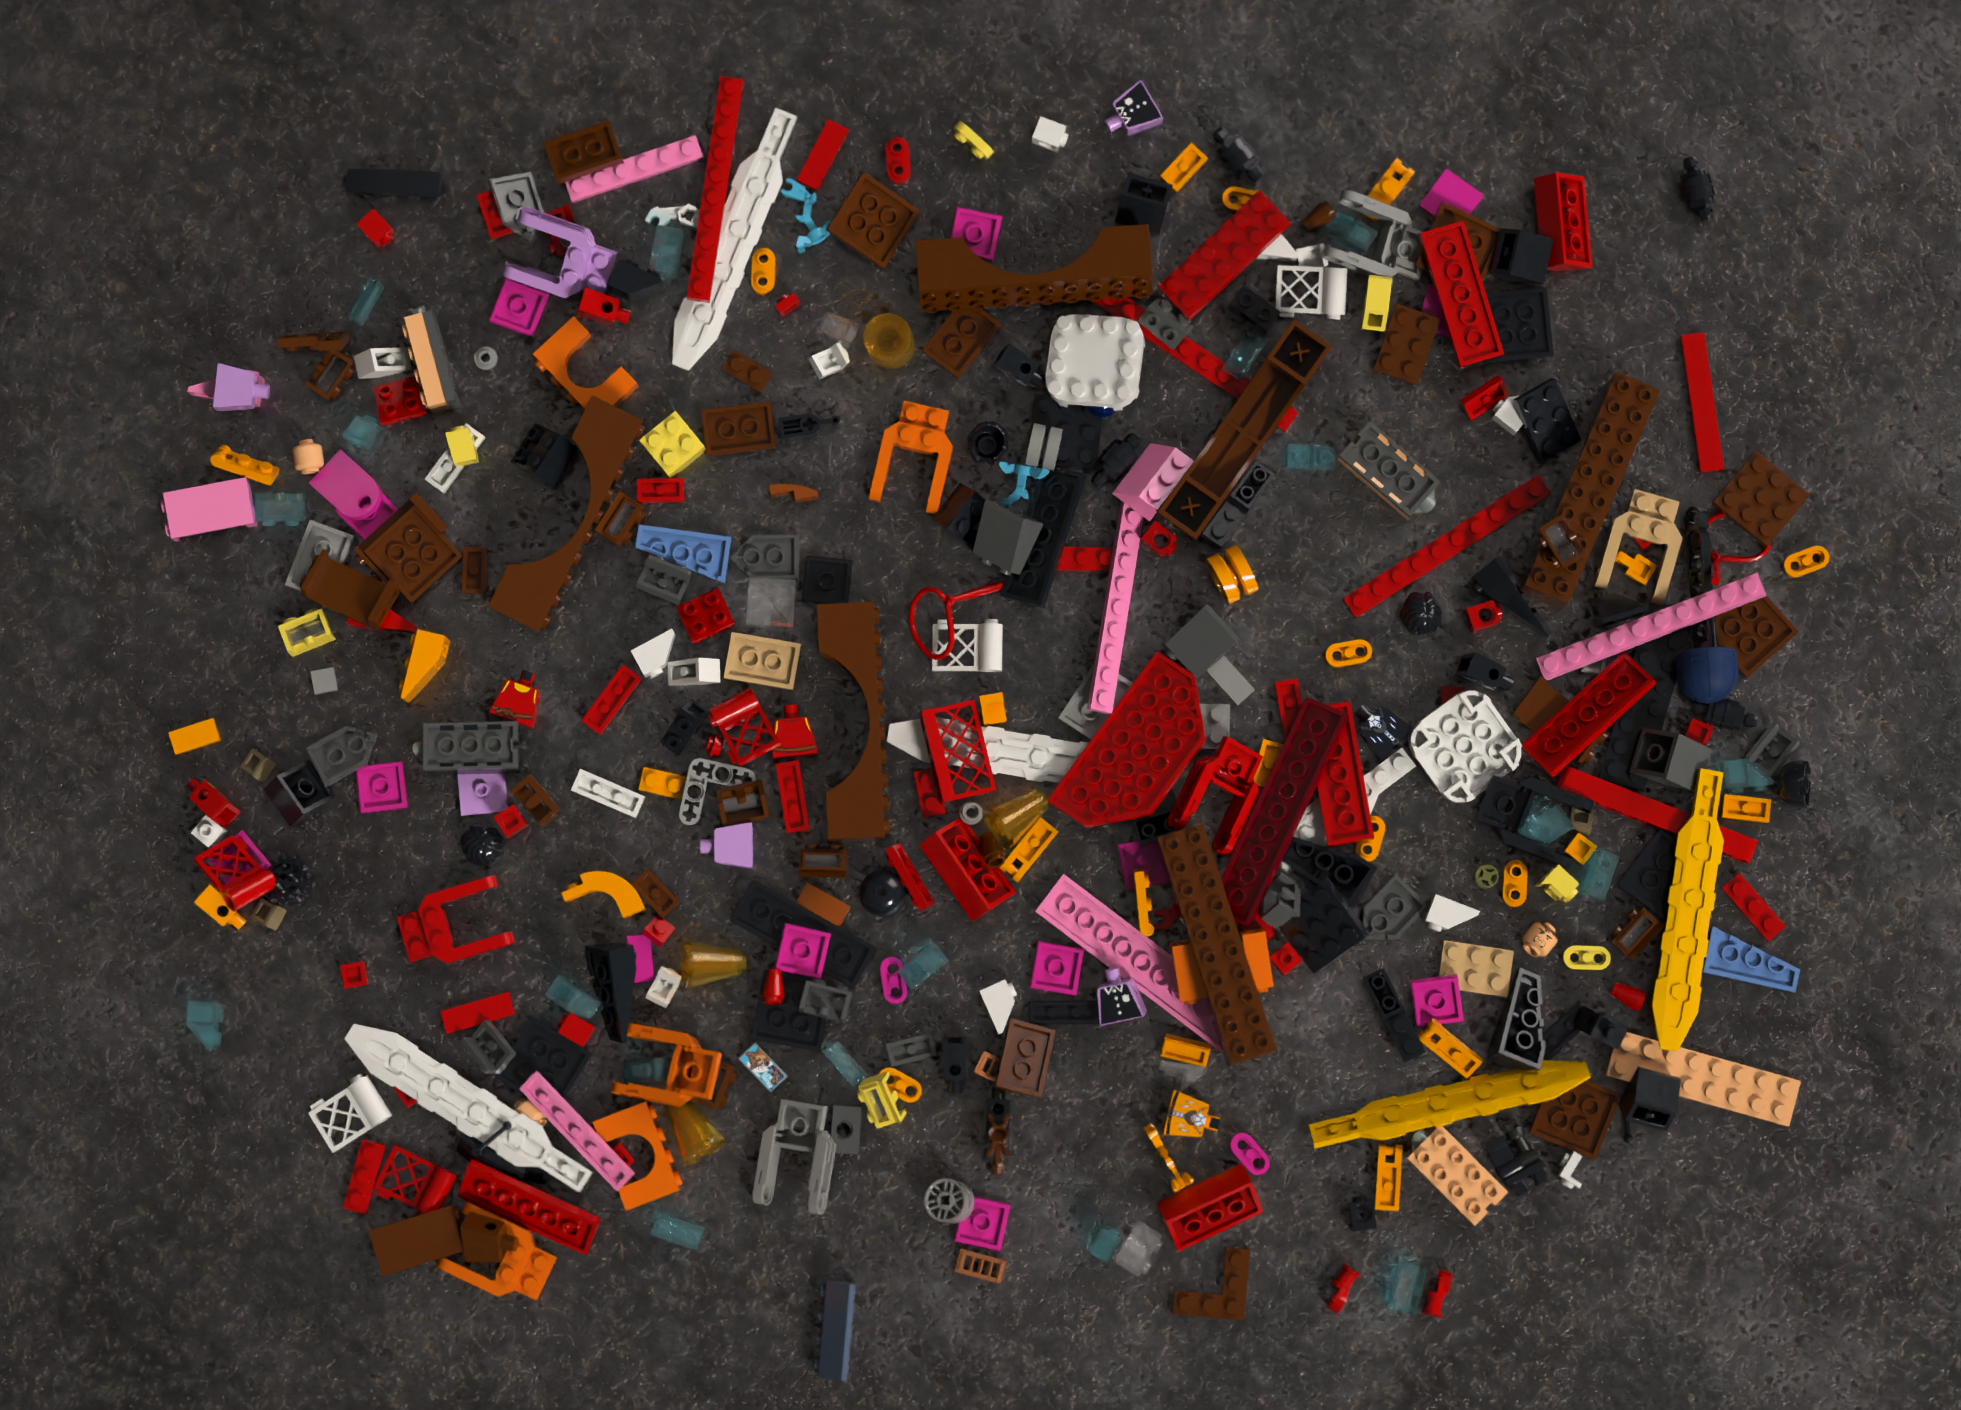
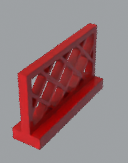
M975 700L935 709L921 710L918 715L940 805L996 791ZM970 706L972 717L967 723L956 715L961 708ZM957 709L954 714L950 712L951 710ZM944 712L952 717L946 728L937 723L935 714ZM954 719L966 726L960 737L948 730ZM968 728L977 733L978 739L974 746L962 739ZM945 733L957 739L952 750H949L942 744V738ZM959 742L971 748L966 759L954 753ZM944 751L949 754L947 758L945 757ZM973 751H976L983 757V763L980 768L968 762ZM951 755L963 762L957 773L948 768L947 762ZM965 764L977 771L971 782L959 775ZM979 773L988 778L990 787L981 789L973 784ZM958 778L969 786L964 793L955 795L953 784ZM971 787L975 789V791L968 792Z

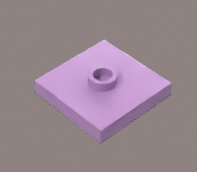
M505 773L457 774L461 816L500 813L508 808Z

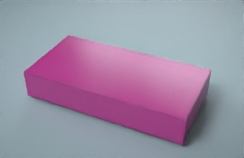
M644 935L627 936V944L633 945L636 952L634 983L654 981L651 940Z

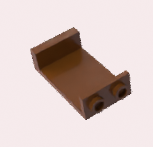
M417 493L410 497L407 502L354 549L357 553L354 557L362 566L368 564L373 570L370 574L374 579L380 582L384 581L385 584L389 580L363 551L411 507L415 505L441 533L448 528Z
M324 549L313 558L309 574H305L300 582L303 597L376 631L381 627L400 593L398 583L391 580L387 584L330 559L327 551Z
M1542 676L1536 680L1511 714L1513 718L1534 733L1570 701L1547 684L1549 681ZM1605 730L1572 761L1578 766L1583 761L1587 764L1595 754L1592 750L1597 743L1601 745L1609 733Z
M453 1203L437 1210L382 1227L371 1228L369 1234L382 1276L463 1252L459 1225L462 1218L459 1208H454Z

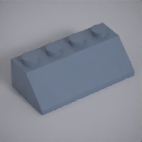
M827 1281V1285L822 1286L821 1300H825V1308L820 1310L819 1324H823L822 1334L818 1333L817 1348H821L820 1358H815L814 1372H819L818 1378L847 1381L856 1283Z

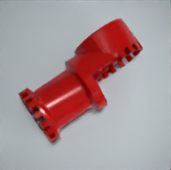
M1344 1263L1338 1277L1331 1281V1284L1338 1289L1326 1306L1336 1314L1340 1312L1348 1300L1351 1285L1356 1278L1361 1276L1360 1273L1355 1270L1353 1271L1351 1267Z
M1439 1270V1274H1437L1439 1278H1436L1437 1282L1435 1283V1292L1425 1290L1427 1298L1421 1313L1431 1315L1432 1313V1316L1442 1318V1313H1440L1443 1298H1446V1294L1449 1293L1453 1273Z

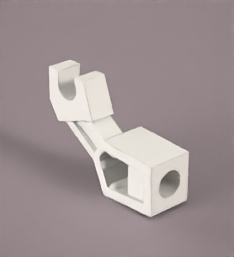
M689 203L685 206L659 208L657 206L649 211L645 222L650 224L653 218H658L660 222L657 228L661 230L671 219H679L680 224L697 231L700 210ZM688 211L695 213L691 222L681 216H684Z

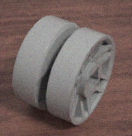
M1034 423L1025 465L1037 467L1040 458H1043L1042 468L1054 471L1063 429L1051 427L1048 437H1045L1046 425Z
M939 1179L928 1187L925 1193L924 1204L928 1214L933 1219L946 1223H960L972 1213L974 1195L970 1187L961 1181Z

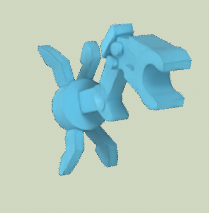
M787 178L786 183L791 185L792 189L790 191L781 189V194L786 198L804 202L803 215H796V219L801 223H805L810 231L806 236H799L797 239L798 253H802L805 251V247L818 244L830 235L826 228L831 221H826L823 228H817L810 217L812 205L816 203L817 195L815 193L811 195L804 186L793 179Z
M999 462V466L1005 474H1018L1015 491L1008 498H1003L999 503L1013 508V504L1021 496L1024 499H1028L1029 495L1025 489L1027 476H1032L1034 479H1042L1050 473V470L1009 462Z

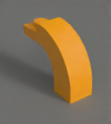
M591 871L580 874L583 884L579 885L578 882L572 883L565 887L566 891L562 892L565 902H570L591 892L607 893L615 899L624 919L646 910L637 890L622 877L609 872Z

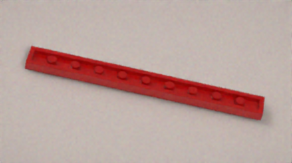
M720 76L687 300L710 303L744 82L743 79Z
M1128 297L1120 300L1107 298L1093 302L1095 306L1112 317H1124L1136 322L1146 311ZM1139 323L1146 340L1237 401L1251 382L1249 378L1189 338H1183L1178 346L1172 350ZM1290 407L1277 427L1286 432L1297 416L1298 411Z
M1538 474L1347 595L1342 600L1356 619L1550 496L1551 492Z

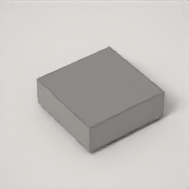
M334 667L310 671L315 695L339 691Z

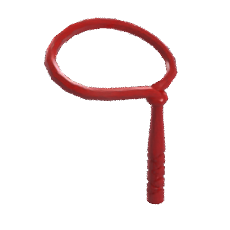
M1722 512L1714 514L1708 518V525L1726 515ZM1771 543L1767 548L1764 547L1760 553L1754 556H1721L1718 552L1710 551L1712 563L1711 584L1715 586L1720 584L1719 564L1721 562L1745 563L1757 561L1767 554L1771 548Z
M998 581L955 596H945L941 590L935 587L921 589L913 598L908 615L912 637L920 650L934 660L946 658L951 653L955 643L951 606L957 601L1000 591L1003 588L1004 582ZM928 592L936 593L945 604L948 644L941 654H935L925 647L916 632L914 624L917 602Z

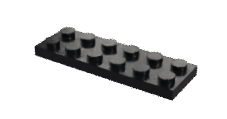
M1055 467L1054 471L1050 470L1048 475L1037 480L1026 515L1043 523V526L1020 575L1011 573L1010 576H1006L1000 594L1001 597L1041 608L1045 607L1087 477L1085 474Z
M752 880L730 919L731 922L778 948L780 947L785 923L831 933L823 973L852 989L855 988L876 950V947L755 880Z

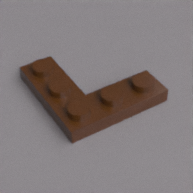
M338 331L283 335L277 338L278 348H284V351H296L300 346H307L308 350L318 349L319 351H325V354H337L350 341V332Z
M1226 1247L1222 1294L1175 1290L1173 1314L1244 1321L1250 1249Z

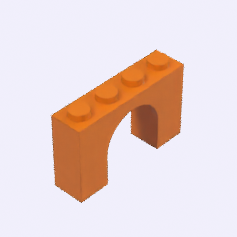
M573 316L533 353L536 359L533 363L542 372L547 370L552 376L550 381L558 389L563 387L568 392L565 395L566 398L574 406L578 403L584 409L581 412L582 414L592 395L618 407L639 387L637 382L622 366L605 382L594 388L579 387L568 378L567 365L570 357L591 338L590 333Z
M1263 928L1239 931L1258 993L1267 992L1269 987H1274L1266 932ZM1190 940L1170 943L1180 1002H1184L1187 1005L1199 1002L1198 999L1207 998Z
M647 1101L593 1122L596 1133L606 1143L625 1135L636 1134L647 1139L654 1149L655 1163L651 1172L645 1178L623 1186L618 1190L626 1211L680 1191L679 1185L683 1184L679 1172L673 1171L671 1163L674 1162V1158L670 1149L666 1150L663 1141L666 1140L663 1129L656 1126L654 1120L658 1118L653 1104L649 1105Z

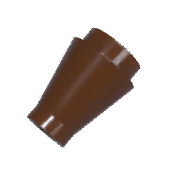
M1326 200L1323 203L1320 202L1301 222L1310 232L1334 221L1333 218L1337 214Z
M992 832L983 833L980 836L984 863L989 868H997L1003 865L1006 853Z

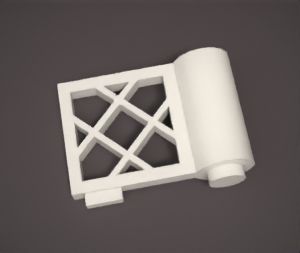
M1278 265L1276 309L1281 312L1280 317H1294V313L1327 314L1326 319H1340V315H1345L1348 268ZM1283 270H1292L1298 277L1289 287L1282 280ZM1297 271H1305V272L1300 276ZM1309 271L1319 272V282L1311 288L1303 277ZM1301 280L1309 291L1299 299L1291 288ZM1282 285L1286 288L1284 292H1282ZM1317 286H1318V294L1314 291V289H1315ZM1289 291L1297 302L1290 308L1281 307V297ZM1311 292L1318 299L1317 309L1307 308L1302 302ZM1299 303H1300V305L1303 307V308H1294V307L1297 306Z
M984 619L982 624H954V630H959L956 634L954 633L955 639L957 638L965 648L956 657L950 653L949 655L953 660L947 666H938V660L932 659V671L1001 672L1003 624H998L997 619ZM938 620V624H933L932 652L935 654H941L947 647L948 642L943 645L938 640V630H948L947 620ZM965 630H974V639L966 645L959 636ZM973 645H974V652L970 649V647L973 646ZM968 650L974 656V666H964L958 659ZM955 662H957L960 666H952V665H953Z
M362 1074L355 1076L349 1081L351 1085L326 1102L320 1099L310 1106L312 1111L308 1114L332 1153H335L392 1116L368 1075L364 1077ZM345 1095L351 1102L349 1112L337 1109L339 1099ZM323 1109L332 1111L330 1124L322 1123L317 1113ZM336 1112L348 1115L345 1128L334 1126ZM352 1116L360 1118L365 1127L359 1131L349 1129ZM332 1129L344 1131L343 1141L337 1145L331 1139Z

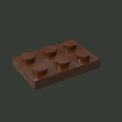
M609 120L543 142L557 185L624 163Z
M1396 304L1373 370L1418 385L1441 319Z
M966 308L952 311L922 349V352L959 380L1001 327V323L983 309Z
M771 401L701 410L707 457L776 449Z
M1012 1018L1009 1019L994 1088L1040 1099L1043 1093L1056 1030Z

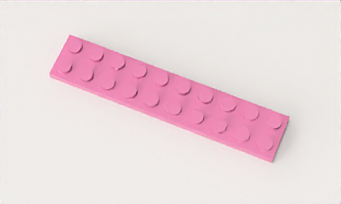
M1063 874L1035 912L1107 967H1119L1120 976L1123 979L1132 977L1140 992L1223 1054L1213 1024L1208 998L1198 999V1003L1188 1005L1180 1002L1178 999L1172 955L1148 937L1143 936L1139 930Z

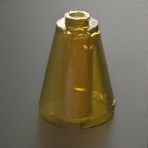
M1033 790L997 803L982 811V814H987L984 821L997 841L1002 839L1005 842L1002 846L1010 849L1048 810V797L1043 791Z
M684 941L682 943L681 954L686 953L683 961H681L683 985H686L685 988H693L741 975L742 970H746V956H742L741 951L691 941Z
M687 1101L680 1107L669 1105L667 1113L681 1159L685 1165L700 1162V1157L706 1154L708 1157L725 1144L723 1135L690 1101Z

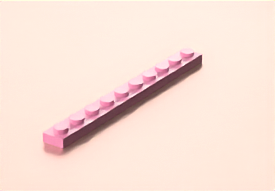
M1123 501L1120 503L1087 706L1088 710L1105 714H1112L1144 518Z
M1755 573L1536 659L1543 677L1546 680H1550L1766 596L1758 573Z

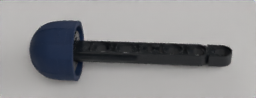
M1695 506L1688 508L1684 517L1685 532H1687L1686 549L1690 598L1713 590V585L1711 584L1710 539L1706 530L1709 528L1708 515L1705 509ZM1698 512V521L1694 523V514ZM1699 534V535H1700V542H1699V544L1696 546V544H1695V539H1696V536ZM1699 557L1702 558V564L1700 568L1697 567V560ZM1714 616L1692 625L1694 649L1680 652L1675 656L1677 680L1680 688L1689 698L1701 703H1714L1724 699L1732 692L1738 680L1737 651L1717 646L1716 619ZM1704 625L1707 626V632L1705 636L1702 635V628Z

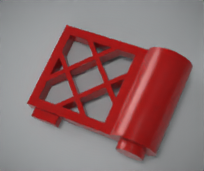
M751 687L709 709L711 713L707 716L713 727H719L731 750L727 751V754L733 765L738 763L739 766H742L781 745ZM758 714L761 715L762 720L759 727L748 725L752 717ZM733 727L742 728L739 738L730 737L726 731ZM746 730L757 732L754 742L743 740ZM762 733L771 735L773 741L766 745L758 743ZM741 744L751 746L750 753L740 758L738 751Z
M232 835L194 857V862L222 894L228 908L236 912L273 890L276 878L270 870L267 871L264 868H260L246 851L248 846L240 837L235 838ZM231 844L237 850L236 856L222 854L223 849ZM208 857L218 859L217 867L207 866L203 860ZM221 859L234 861V870L220 868ZM238 862L246 863L252 868L247 872L236 871ZM218 874L231 875L232 881L223 886L218 880Z
M394 1145L374 1188L378 1190L377 1195L387 1200L393 1197L419 1210L417 1215L442 1208L457 1175ZM399 1152L405 1155L408 1165L396 1169L394 1159ZM411 1159H414V1160H416L417 1162L412 1163V1162H411ZM419 1164L428 1166L429 1169L425 1177L417 1179L413 1167ZM409 1168L413 1181L401 1185L398 1172ZM394 1174L397 1187L392 1189L383 1187L382 1184L386 1176ZM414 1184L417 1194L414 1200L411 1201L405 1197L403 1188ZM399 1190L400 1195L395 1193L394 1191Z

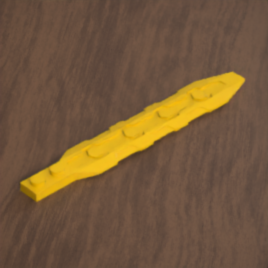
M1698 769L1692 813L1677 835L1674 854L1676 857L1672 886L1669 887L1665 932L1662 933L1660 947L1662 954L1658 979L1655 980L1652 999V1011L1659 1049L1678 1052L1698 1014L1702 989L1700 982L1703 962L1707 956L1709 943L1707 940L1711 911L1714 910L1716 896L1714 889L1718 864L1721 863L1724 843L1717 822L1724 772Z
M1543 1060L1541 1070L1539 1071L1511 1069L1490 1075L1482 1074L1462 1082L1445 1086L1437 1085L1425 1088L1424 1091L1400 1097L1391 1096L1375 1100L1354 1114L1309 1124V1129L1315 1149L1357 1138L1386 1140L1406 1135L1407 1132L1432 1126L1440 1127L1452 1124L1453 1121L1477 1115L1486 1116L1498 1113L1499 1110L1552 1100L1590 1079L1591 1076L1585 1061Z

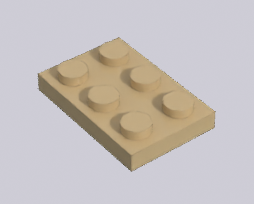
M732 632L724 679L793 690L801 644Z
M1443 940L1438 976L1457 974L1460 991L1507 998L1514 951Z

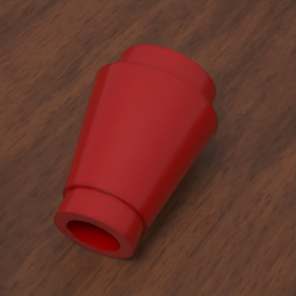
M767 970L761 994L764 1004H782L784 991L781 970Z
M1616 982L1610 995L1614 996L1632 1011L1634 1009L1640 1011L1648 994L1644 993L1643 989Z

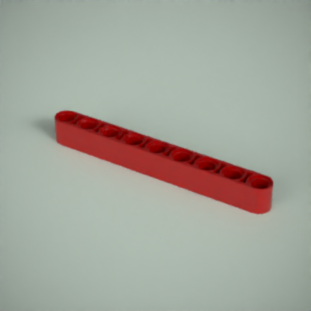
M1565 766L1560 771L1555 787L1593 801L1595 805L1656 829H1662L1674 836L1678 835L1680 829L1691 816L1687 812L1569 766ZM1719 825L1724 839L1722 854L1750 864L1758 841Z

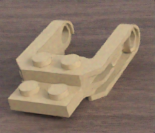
M1634 489L1627 512L1616 517L1611 522L1595 577L1594 587L1606 590L1624 533L1632 538L1657 545H1665L1655 580V592L1650 601L1652 604L1662 606L1683 539L1674 524L1680 502Z

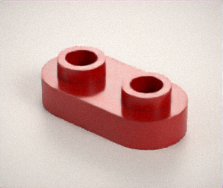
M894 137L886 144L887 174L892 183L903 184L910 178L909 146L903 138ZM900 145L902 149L899 152H895L893 147ZM896 168L903 169V173L900 175L896 174L894 171Z

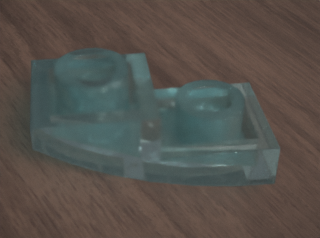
M1287 444L1285 468L1335 470L1336 447Z

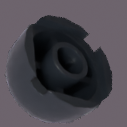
M1792 761L1787 763L1780 769L1779 775L1774 776L1773 789L1778 790L1779 798L1783 803L1798 808H1807V805H1809L1811 795V781H1809L1807 775L1811 774L1809 761Z
M873 871L860 884V902L864 909L874 916L886 917L896 913L905 900V888L899 877L891 871Z

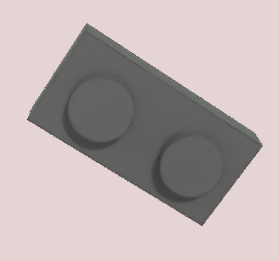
M932 1033L886 1044L891 1067L937 1056Z

